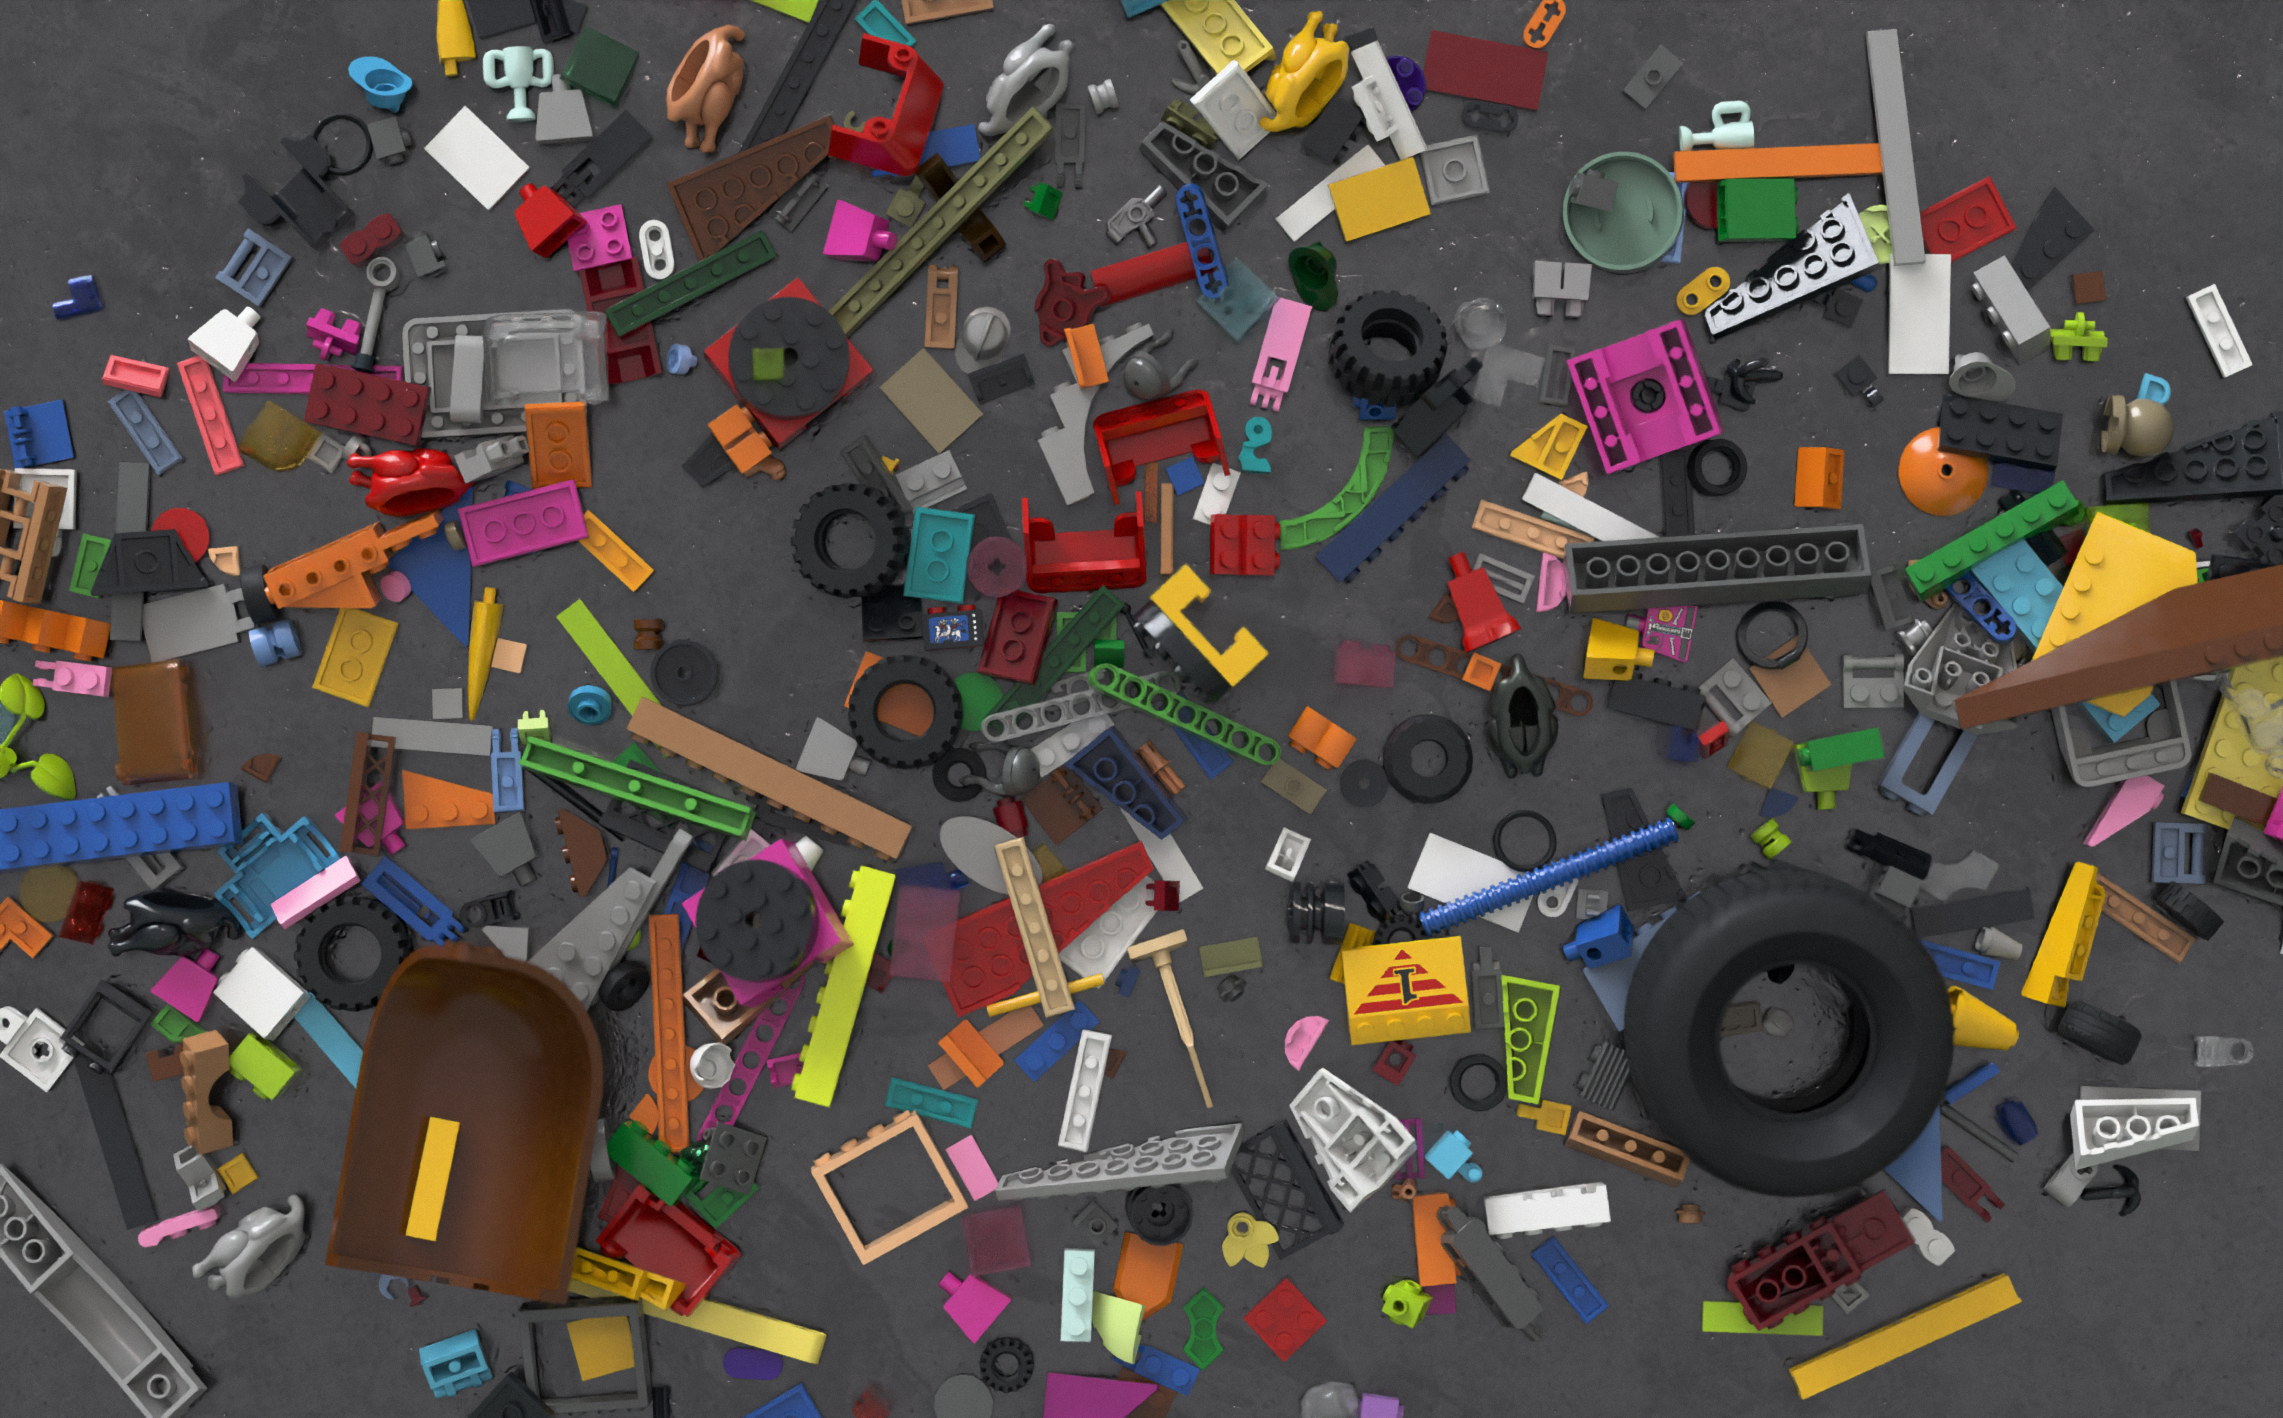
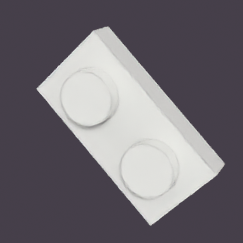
M1212 463L1193 520L1211 526L1212 514H1226L1241 472L1229 469L1231 475L1225 476L1222 466Z

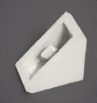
M1284 827L1265 870L1293 882L1311 839Z

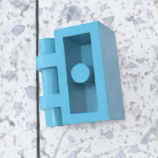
M1447 1130L1424 1155L1426 1160L1448 1180L1456 1171L1469 1182L1475 1183L1482 1178V1170L1477 1164L1466 1163V1160L1473 1154L1468 1148L1472 1143L1458 1130L1454 1134Z
M476 1329L419 1349L422 1368L436 1399L446 1395L450 1398L457 1395V1392L472 1386L475 1389L483 1386V1382L493 1379Z

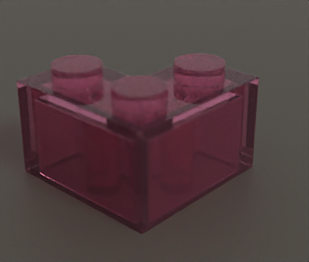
M1343 641L1342 646L1335 648L1332 683L1393 688L1396 652L1389 651V645L1372 644V650L1361 648V642Z

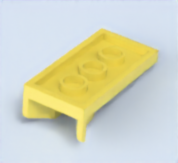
M1169 0L1160 4L1216 75L1233 60L1238 62L1247 73L1263 60L1274 61L1276 59L1272 45L1235 0Z

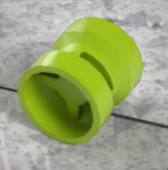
M1774 818L1767 821L1750 835L1755 843L1762 846L1763 854L1768 860L1792 842L1786 834H1782L1779 831V825Z

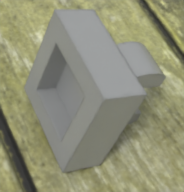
M1578 888L1575 918L1590 919L1594 916L1598 917L1600 913L1606 911L1608 891Z

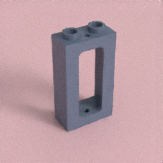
M1918 712L1877 786L1883 789L1882 795L1894 802H1897L1899 798L1909 803L1908 810L1923 817L1925 813L1928 815L1934 814L1978 735L1965 730L1962 731L1927 794L1921 795L1902 783L1903 775L1935 721Z

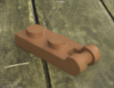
M929 264L925 348L955 349L959 266L950 265L949 268H938V265ZM937 280H949L948 288H937Z

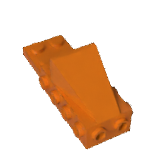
M437 509L384 532L380 522H376L275 566L263 576L267 584L265 588L266 596L271 604L276 603L278 609L282 607L373 608L382 597L371 574L385 569L386 565L390 564L389 560L394 555V551L409 545L412 537L418 535L421 540L437 533L436 531L439 529L440 523L444 520L440 510Z

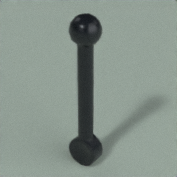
M1124 603L1125 606L1120 612L1125 614L1143 649V657L1149 660L1153 658L1154 651L1148 648L1143 636L1133 627L1135 620L1130 612L1131 606L1128 603Z

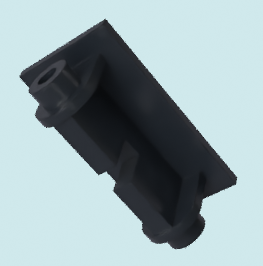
M1367 860L1347 874L1351 887L1362 896L1367 904L1369 913L1380 924L1401 910L1399 906L1401 902L1389 886L1381 891L1378 889L1377 886L1383 883L1385 879L1374 863L1371 865Z

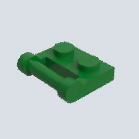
M698 1178L685 1197L717 1229L760 1187L753 1182L750 1195L719 1185L702 1200L697 1193L709 1182Z

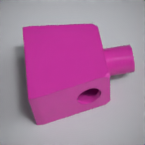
M837 199L823 254L839 261L877 262L881 257L882 249L893 250L895 248L897 236L895 233L888 231V220Z
M379 781L370 789L375 791L383 784V781ZM389 789L381 843L389 854L393 856L406 846L396 833L405 825V819ZM368 791L364 793V798L369 795ZM381 791L376 794V797L379 799V801L381 798ZM373 798L363 804L362 813L368 821L378 815L379 806ZM346 807L335 814L341 823H344ZM360 819L359 828L365 825L362 819ZM375 821L373 824H371L372 827L375 829V831H376L377 821ZM367 827L358 834V839L369 849H373L375 836Z
M209 948L202 950L196 960L188 955H183L153 986L150 992L197 1023L203 1022L215 996L213 992L218 987L217 982L221 977L211 970L220 955Z
M949 1271L938 1283V1286L951 1296L945 1302L943 1308L974 1344L1012 1300L1011 1296L973 1273H970L961 1282Z

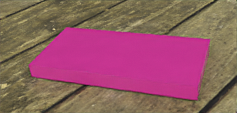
M574 479L458 509L472 567L590 538Z

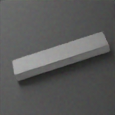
M373 717L372 734L396 737L395 749L491 756L492 730L494 726ZM372 740L371 747L388 748V742Z

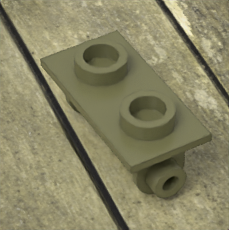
M1173 99L1160 121L1196 140V143L1208 150H1212L1215 143L1220 139L1203 116L1198 122L1193 120L1198 113L1196 109L1183 100L1177 101Z

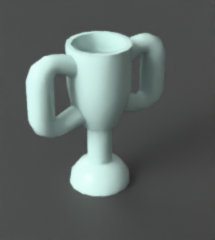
M526 46L503 48V51L490 50L486 52L483 57V78L486 85L492 88L510 86L511 89H514L515 108L507 114V121L525 122L536 120L535 113L526 106V88L529 85L543 88L552 84L554 58L551 52L545 49L532 50V47ZM495 58L504 62L506 75L498 80L495 78ZM538 58H542V79L532 76L533 61Z
M1742 101L1720 102L1716 104L1712 110L1715 129L1711 133L1692 134L1690 129L1680 126V151H1691L1693 146L1713 144L1716 150L1754 148V129L1752 121H1749L1751 111L1748 104ZM1742 113L1739 122L1724 124L1721 114Z

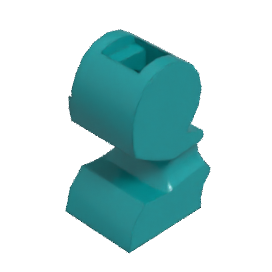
M1253 417L1246 423L1245 437L1248 441L1243 442L1241 453L1238 456L1241 472L1271 475L1269 462L1265 458L1258 459L1254 455L1255 450L1270 444L1272 437L1271 425L1263 417Z

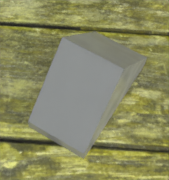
M487 925L482 929L496 947L503 950L504 956L527 962L530 960L532 928Z

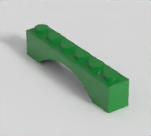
M2064 480L1908 566L1905 568L1906 578L1919 600L1923 602L1948 588L1960 577L1997 553L2029 537L2051 530L2079 514L2078 503Z

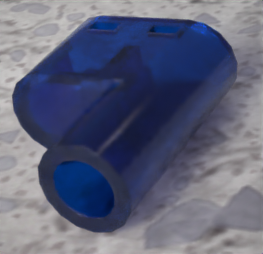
M82 275L68 279L72 298L53 303V310L57 320L101 309L94 276Z

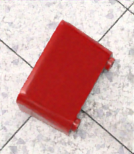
M639 1184L595 1240L601 1245L599 1248L601 1252L611 1259L624 1257L636 1267L686 1283L685 1289L670 1308L676 1314L687 1317L692 1315L742 1255L731 1242L681 1201L679 1204L670 1207L643 1184Z

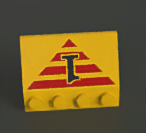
M1461 936L1341 949L1348 1026L1352 1045L1471 1032Z

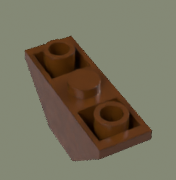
M567 809L558 810L559 817L555 818V824L558 834H564L567 845L562 847L566 864L571 863L574 875L569 876L572 890L574 893L578 892L579 897L589 896L610 860L603 830Z

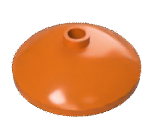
M1940 427L1931 428L1918 434L1905 447L1898 466L1900 486L1906 498L1919 510L1934 516L1956 515L1972 507L1983 494L1988 480L1987 459L1938 451ZM1943 465L1950 466L1951 474L1949 476L1942 474L1941 468Z

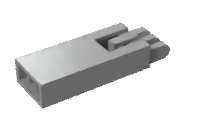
M112 785L106 788L110 796L120 795ZM100 793L97 796V798L106 796L103 793ZM174 853L126 858L151 890L161 889L185 869Z

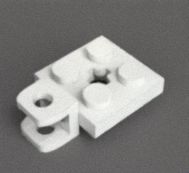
M15 468V472L22 474L18 489L32 492L34 481H45L50 484L67 487L52 557H57L62 547V530H75L77 470ZM14 496V508L17 499L16 496ZM28 502L25 516L32 518L35 502ZM13 521V528L23 529L24 524Z
M10 1006L0 1009V1040L7 1045L1 1052L0 1057L45 1092L51 1089L74 1059L61 1049L63 1044L59 1042L66 1029L40 1009L36 1008L29 1017H26L20 1011ZM3 1018L9 1020L10 1025L8 1028L3 1025ZM73 1035V1037H72L73 1040H75L76 1042H78V1043L81 1044L82 1046L85 1045L82 1041H80L78 1038H76V1037ZM36 1043L40 1045L43 1043L48 1044L47 1050L50 1052L48 1057L42 1055L39 1058L35 1055L37 1053V1049L34 1047Z

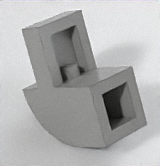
M189 1145L173 1154L176 1170L189 1187L192 1203L198 1212L206 1207L215 1205L220 1199L225 1197L223 1192L227 1189L225 1182L217 1171L218 1168L209 1153L199 1155L193 1146Z

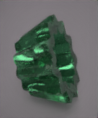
M702 1141L694 1142L680 1150L681 1155L679 1159L684 1158L695 1167L694 1172L699 1177L709 1144Z

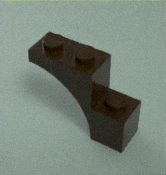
M938 153L920 165L915 172L936 203L958 182V179ZM979 207L957 228L968 245L983 262L1007 244Z

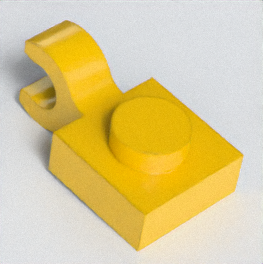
M1541 1099L1539 1108L1518 1103L1516 1115L1537 1120L1535 1129L1566 1135L1572 1106Z

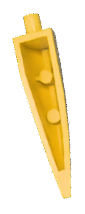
M438 0L436 38L440 65L444 64L445 73L448 77L458 75L456 63L476 59L473 35L463 0Z
M493 587L484 588L483 601L474 600L468 654L469 720H474L500 633L504 604L495 603L497 588Z

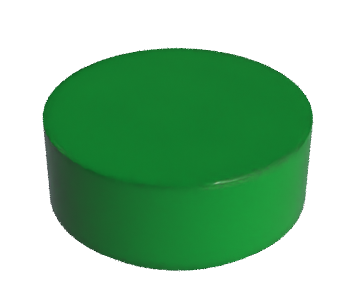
M1675 803L1666 810L1667 814L1685 830H1689L1696 823Z

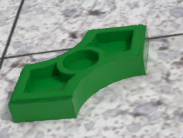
M1203 1286L1182 1307L1191 1323L1190 1337L1182 1350L1202 1371L1225 1351L1216 1335L1217 1320L1225 1307Z

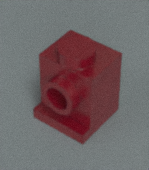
M1404 1040L1388 1041L1373 1065L1372 1071L1399 1086L1417 1056L1411 1052L1414 1046ZM1392 1054L1400 1055L1401 1061L1399 1064L1392 1065L1389 1058Z

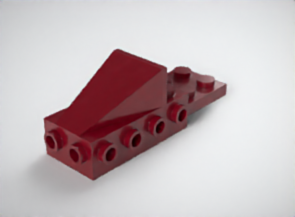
M1884 1188L1836 1216L1833 1215L1828 1219L1824 1215L1818 1217L1801 1231L1795 1230L1785 1236L1783 1244L1777 1247L1771 1244L1761 1249L1757 1253L1758 1258L1750 1262L1746 1258L1731 1267L1733 1271L1727 1279V1285L1735 1299L1738 1298L1744 1308L1743 1313L1747 1321L1751 1325L1754 1324L1757 1331L1765 1327L1770 1330L1784 1321L1783 1317L1792 1312L1794 1315H1798L1808 1309L1810 1302L1818 1298L1820 1301L1829 1298L1836 1292L1834 1289L1845 1284L1848 1287L1862 1278L1860 1275L1863 1271L1914 1244L1916 1239Z

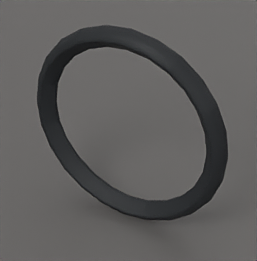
M334 113L328 115L313 129L311 136L315 140L321 128L328 122L336 119L353 121L361 127L365 134L366 151L356 165L347 169L330 167L327 171L334 175L352 174L361 169L371 156L373 143L368 127L360 118L352 114Z
M1522 810L1513 812L1502 819L1495 831L1494 845L1498 857L1509 868L1519 872H1534V868H1538V870L1543 868L1542 865H1547L1553 858L1557 839L1552 825L1545 817L1533 811ZM1526 816L1537 819L1547 828L1550 835L1549 852L1541 862L1535 865H1517L1510 861L1502 851L1500 844L1502 830L1508 822L1517 817Z

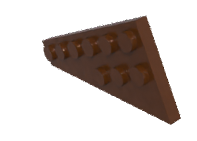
M831 115L666 183L699 262L719 252L828 156L831 129L835 125Z

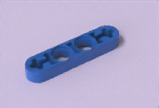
M1186 184L1177 192L1176 204L1200 289L1206 297L1212 299L1219 298L1226 292L1229 283L1205 196L1198 185ZM1186 190H1189L1192 195H1197L1193 205L1195 211L1201 208L1202 212L1194 213L1189 217L1186 216V212L1191 211L1190 203L1188 201L1184 202L1182 199L1186 195ZM1194 219L1203 220L1206 224L1205 233L1201 235L1194 234L1190 229L1191 221ZM1204 247L1210 248L1214 253L1213 262L1207 264L1201 262L1198 257L1199 250ZM1216 265L1219 270L1213 271L1214 279L1216 281L1221 280L1222 282L1217 292H1215L1213 287L1208 288L1207 286L1211 281L1210 273L1203 274L1202 270H1209Z
M1968 572L1958 580L1969 582L1971 586L1969 592L1966 594L1955 592L1953 589L1955 582L1944 589L1993 641L1999 644H2008L2015 638L2017 627L2014 619ZM1979 601H1986L1990 604L1991 611L1986 615H1978L1974 611V605ZM1996 613H1999L2000 615L1996 616V621L2001 626L2008 624L2009 634L2006 635L2002 632L1998 635L1997 625L1993 621L1989 625L1986 623L1992 620Z

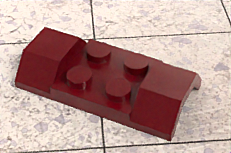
M637 256L632 257L630 260L580 270L579 274L603 385L623 384L661 374L662 369L652 321L617 338L604 313V310L645 290Z

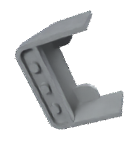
M2176 681L2162 684L2167 708L2154 711L2148 717L2146 726L2149 737L2091 749L2089 737L2083 730L2069 728L2065 706L2051 709L2059 747L2072 779L2076 784L2082 787H2093L2178 769L2188 764L2191 759V747Z

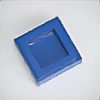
M1193 456L1165 469L1172 485H1174L1177 496L1205 484Z

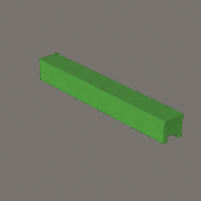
M531 736L527 738L522 759L520 758L518 763L522 769L743 841H747L756 812L750 807Z

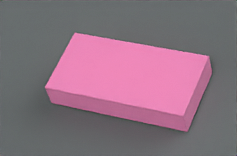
M972 1134L945 1149L974 1201L996 1189L999 1182Z

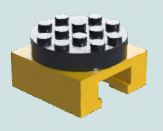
M1184 565L1133 615V618L1136 620L1133 623V627L1144 638L1149 635L1155 642L1153 649L1164 661L1170 658L1175 663L1173 671L1184 683L1190 680L1197 687L1194 693L1205 704L1209 701L1215 704L1263 661L1269 653L1245 627L1235 634L1233 640L1236 643L1222 656L1182 614L1196 600L1200 604L1204 602L1211 592L1187 565Z

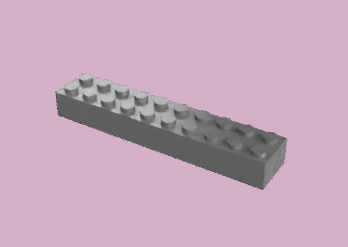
M1863 524L1565 544L1563 556L1570 614L1867 594L1871 580Z

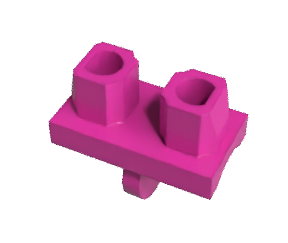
M321 308L315 318L309 317L306 323V327H308L306 336L314 339L312 347L321 350L320 359L327 361L330 354L341 357L343 351L356 356L360 349L361 323L347 319L341 330L333 326L336 315L329 310Z

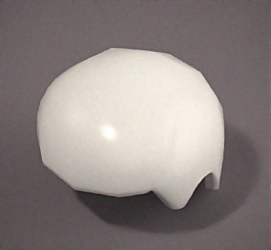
M718 1042L704 1044L694 1051L690 1059V1071L698 1085L706 1089L721 1088L730 1080L735 1067V1063L730 1056L731 1048Z

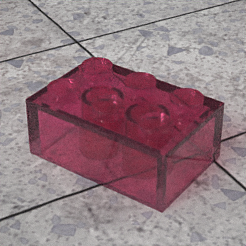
M900 884L890 975L950 982L960 890Z

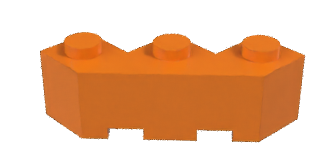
M0 600V643L8 644L9 639L32 643V650L50 653V648L74 652V659L91 662L92 656L104 659L111 623Z

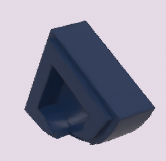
M1769 787L1760 816L1776 817L1783 815L1795 805L1798 797Z

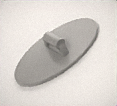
M957 816L944 822L940 830L941 844L945 853L957 868L980 885L1009 895L994 845L1016 839L1017 837L994 823L976 817ZM1027 847L1039 885L1042 883V871L1037 859Z

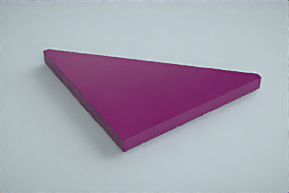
M1048 1372L1043 1418H1127L1144 1401L1160 1389V1385Z

